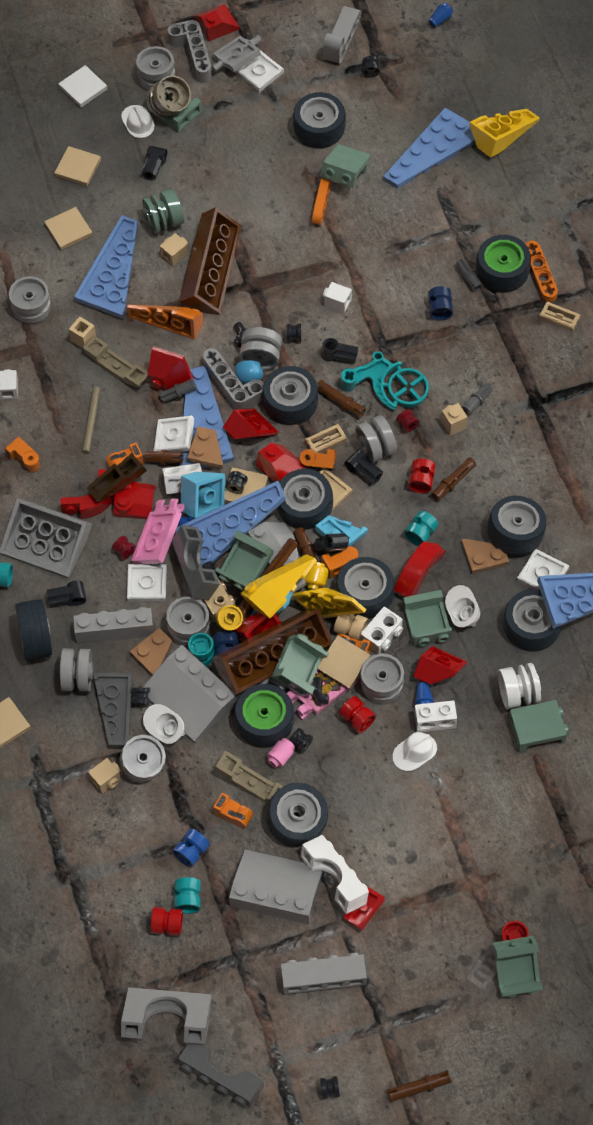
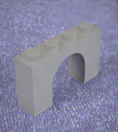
M128 987L121 1020V1037L142 1039L145 1023L148 1018L157 1013L171 1012L185 1020V1043L205 1044L211 1013V994Z

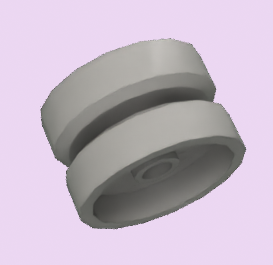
M158 46L148 47L138 54L136 59L138 81L143 88L149 90L152 85L166 76L175 75L173 54L166 48Z
M28 276L16 280L11 285L9 299L12 313L16 319L23 323L31 324L38 323L49 315L51 310L49 290L43 280Z
M263 327L245 330L241 339L239 361H258L263 371L276 368L280 358L281 336L275 331Z
M378 415L372 418L370 424L362 422L355 426V433L361 450L366 453L369 461L372 463L381 460L382 454L390 456L397 452L394 434L383 416Z
M181 597L170 604L166 619L168 632L173 641L177 644L188 646V641L194 634H209V611L206 604L200 599Z
M63 648L60 663L61 690L73 691L77 681V688L80 692H90L93 677L91 649H80L76 661L74 649Z
M383 653L368 658L362 665L361 689L365 697L374 703L387 704L400 696L404 685V669L400 661L392 655Z
M134 736L127 741L120 754L119 764L121 771L126 778L133 782L145 783L153 780L165 764L166 754L164 747L159 740L152 736ZM140 756L144 757V761L140 760Z

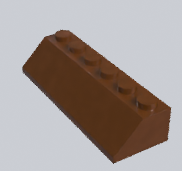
M216 207L201 214L180 303L187 308L197 309L202 313L219 315L241 225Z
M307 608L213 657L212 660L219 676L235 694H238L273 675L288 637L303 634L308 637L309 641L323 648L331 645L333 642L319 608Z

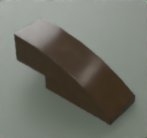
M131 453L118 465L114 463L87 487V490L97 502H100L130 485L147 470Z

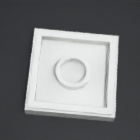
M261 50L260 56L235 72L258 92L262 91L284 73V69Z
M86 65L59 83V88L80 108L108 90L107 85Z
M191 415L158 419L154 451H190L194 417Z
M535 549L517 577V581L532 589L540 590L537 582L539 576L564 575L568 571L569 565Z
M128 564L127 602L166 601L167 564Z

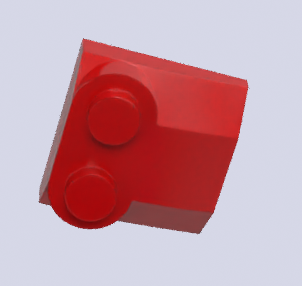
M132 482L117 492L114 499V517L147 519L149 513L152 512L156 485Z

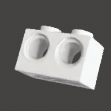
M200 463L163 468L166 494L181 492V476L193 472H202Z
M383 607L362 631L360 641L363 639L371 641V650L376 654H380L383 650L386 651L391 645V640L401 634L403 619L386 607ZM390 623L393 626L388 627L385 624ZM379 637L381 640H374L373 638Z
M454 701L415 705L414 716L417 732L456 728L457 714Z

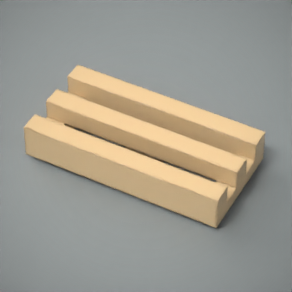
M546 302L539 315V319L573 332L577 321L580 319V314Z
M339 424L305 439L309 449L321 453L327 451L328 448H333L347 441V437ZM338 431V433H336V434H334V435H331V436H328V435H330V434H332V433ZM323 438V440L313 444V442Z

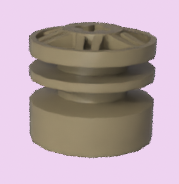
M175 75L166 76L148 90L147 105L151 112L158 117H172L185 109L190 103V87L181 77Z

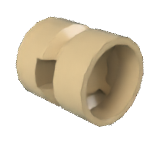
M354 614L338 616L334 625V632L344 635L348 634L350 638L360 640V634L368 626L369 619L360 615L354 616Z

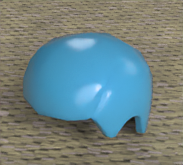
M242 361L235 366V375L245 385L252 380L261 381L263 378V368H261L258 361Z

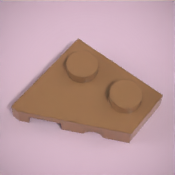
M197 427L187 457L189 462L223 469L216 430Z
M158 628L130 651V655L153 676L165 661L166 654L170 651L173 643Z

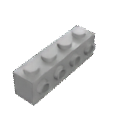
M140 607L135 610L120 609L115 612L100 611L95 614L81 613L75 615L74 630L76 642L86 643L150 636L154 632L151 608Z
M350 953L344 957L331 955L326 957V959L308 958L301 962L289 960L281 964L284 994L367 985L364 954Z

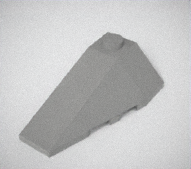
M263 522L248 531L250 537L269 546L274 551L268 566L289 538L295 540L294 535L283 522ZM297 547L284 565L299 558ZM305 578L296 582L297 588L294 592L306 585Z

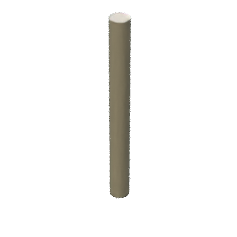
M93 387L82 449L84 454L90 453L100 394L99 387Z

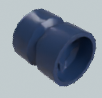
M437 286L428 291L429 313L432 319L442 321L452 317V296L449 288Z
M227 630L214 634L215 656L239 644L236 632Z

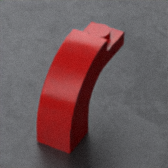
M98 469V477L107 469ZM91 493L81 497H62V513H80L81 519L97 516L113 503L115 494L100 502H97Z
M424 541L408 560L398 578L394 591L405 597L418 594L426 574L437 561L444 557L446 550L436 543Z

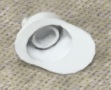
M132 105L125 108L122 112V121L132 136L145 138L154 131V121L145 107Z
M464 585L453 587L446 595L445 600L452 622L457 627H475L476 622L480 618V608L472 591Z
M154 704L145 711L143 717L145 729L166 744H173L181 736L185 735L183 720L168 707Z
M422 732L413 733L394 749L393 762L401 770L413 771L435 756L437 744L429 734Z

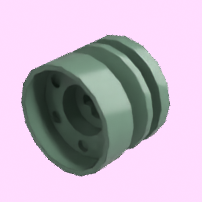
M171 188L159 193L160 201L155 195H151L150 199L148 197L142 199L144 216L155 234L160 233V228L163 231L167 230L166 221L173 228L185 222L178 197Z

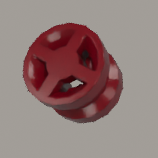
M411 409L401 412L396 418L397 423L402 425L405 433L413 431L420 423L413 416L414 413Z
M126 536L119 537L112 545V550L115 553H119L120 558L123 560L128 559L136 549V545L129 543Z

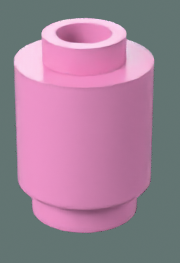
M282 738L281 741H277L266 755L268 758L267 762L274 768H282L293 755L295 746L289 740Z

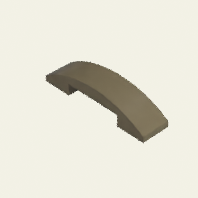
M93 336L82 347L85 353L98 365L129 385L139 388L148 378V371L137 364L134 366L111 351L108 344L96 336Z
M225 750L215 768L235 785L269 804L273 795L283 785L278 782L274 784L243 765L241 763L242 760Z

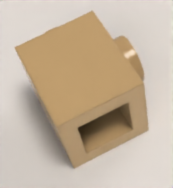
M176 233L166 238L160 245L161 257L172 266L176 265L189 254L187 240Z
M79 317L69 328L70 341L82 348L93 336H96L95 326Z
M459 403L449 405L442 410L441 422L450 436L467 429V415Z
M108 758L88 771L90 781L101 794L109 788L116 787L121 780L119 766L115 762L111 763Z

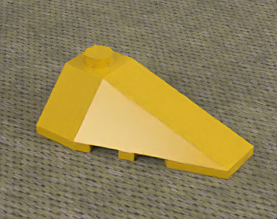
M522 109L510 111L508 115L501 116L498 113L490 118L481 116L471 121L469 126L477 148L487 156L493 157L505 150L536 124L540 118L530 110Z
M306 554L249 583L241 595L255 611L271 618L286 603L287 599L285 597L290 591H295L297 588L296 582L307 575L317 560Z
M327 587L292 594V597L305 609L319 608L322 618L359 614L366 611L354 598Z

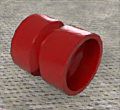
M423 458L412 461L411 474L408 481V488L411 491L424 494L432 490L436 469L435 463Z
M353 696L341 707L339 715L346 722L351 721L350 726L358 733H362L372 725L376 719V714L369 707L364 708L365 704L357 696Z
M153 907L151 934H163L167 931L168 935L180 936L183 909L171 908L167 912L163 907Z
M510 921L502 929L501 941L528 937V928L520 921Z

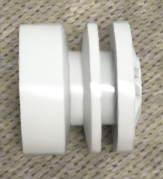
M532 663L526 664L525 668L523 665H519L518 675L515 674L512 667L498 670L500 693L507 710L520 707L522 697L526 705H531V699L534 704L541 702V684Z

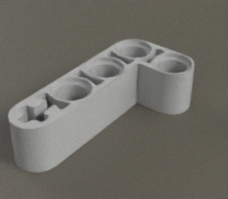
M347 6L342 8L332 34L327 33L323 43L324 60L339 64L342 62L359 23L361 10Z
M191 20L170 25L168 27L169 44L174 47L187 45L197 81L200 83L209 82L212 78L211 64L199 23Z
M210 348L204 352V366L208 374L234 410L250 409L263 401L264 384L262 381L252 380L242 385L216 349Z

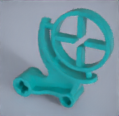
M379 351L373 353L370 363L355 369L347 368L343 370L340 378V387L347 392L353 391L356 385L364 379H370L379 401L392 411L396 410L397 404L402 407H415L423 403L428 395L429 383L420 371L412 368L401 369L403 366L401 361L393 364L386 360L382 352ZM397 370V371L390 377L389 383L384 382L385 379H386V377H387L391 372ZM402 374H412L418 377L410 383L409 393L416 401L406 402L399 399L407 391V381L401 376ZM396 378L404 388L394 394L391 384ZM423 381L425 393L420 397L413 387ZM384 387H388V394L394 401L393 403L386 396Z

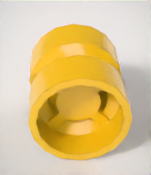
M225 605L217 610L215 621L223 630H235L242 624L243 615L238 607Z

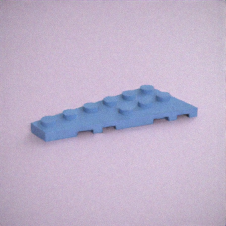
M444 108L383 176V180L398 189L414 180L415 176L422 172H428L434 165H440L459 154L467 146H473L475 139L469 126L470 122Z
M121 215L74 296L76 302L124 319L138 230L137 220Z
M201 366L190 369L197 387L196 390L185 394L184 416L192 415L194 417L191 445L198 426L216 430L223 464L232 462L234 457L226 431L223 428V421L206 367ZM184 451V456L180 457L184 458V461L180 466L196 464L187 460L189 451ZM200 464L201 469L211 467Z
M279 481L183 524L184 526L198 527L203 539L200 552L201 565L208 561H216L235 544L237 540L233 536L237 530L247 534L248 531L253 529L286 500Z
M593 573L538 577L537 582L553 629L593 613Z

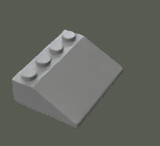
M17 498L0 547V553L70 577L87 542L93 523Z
M183 645L167 657L144 686V688H150L148 698L153 705H164L181 717L185 725L184 733L194 743L228 714L237 703L236 694Z
M245 850L230 892V907L310 924L323 871H311L307 864L303 862Z

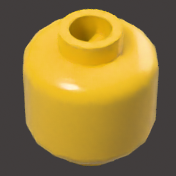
M316 562L304 577L308 590L324 588L327 585L329 570L325 567V564Z

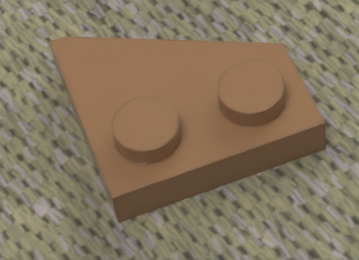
M462 539L461 544L472 574L509 565L507 554L495 548L492 543Z

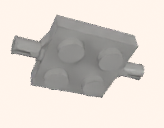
M257 35L253 39L248 40L238 36L213 53L214 59L218 62L211 66L215 72L222 67H227L233 72L240 70L243 66L261 55L260 49L255 46L262 41L261 37Z

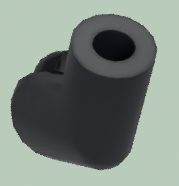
M237 322L234 325V329L238 335L234 339V343L236 346L241 347L242 334L246 328L241 322Z
M314 677L313 687L315 689L313 693L316 702L319 705H327L329 703V695L322 694L323 679L321 677Z

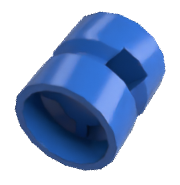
M189 829L183 837V842L180 841L174 847L172 853L183 864L193 867L200 858L199 854H204L210 843L200 832L195 829Z

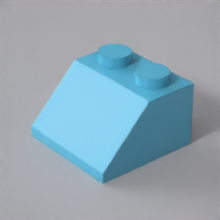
M193 472L181 476V504L185 505L182 512L193 518H198L224 506L225 474Z

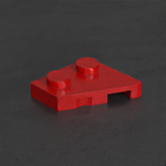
M368 886L369 894L366 905L344 915L345 922L361 932L385 901L383 895Z

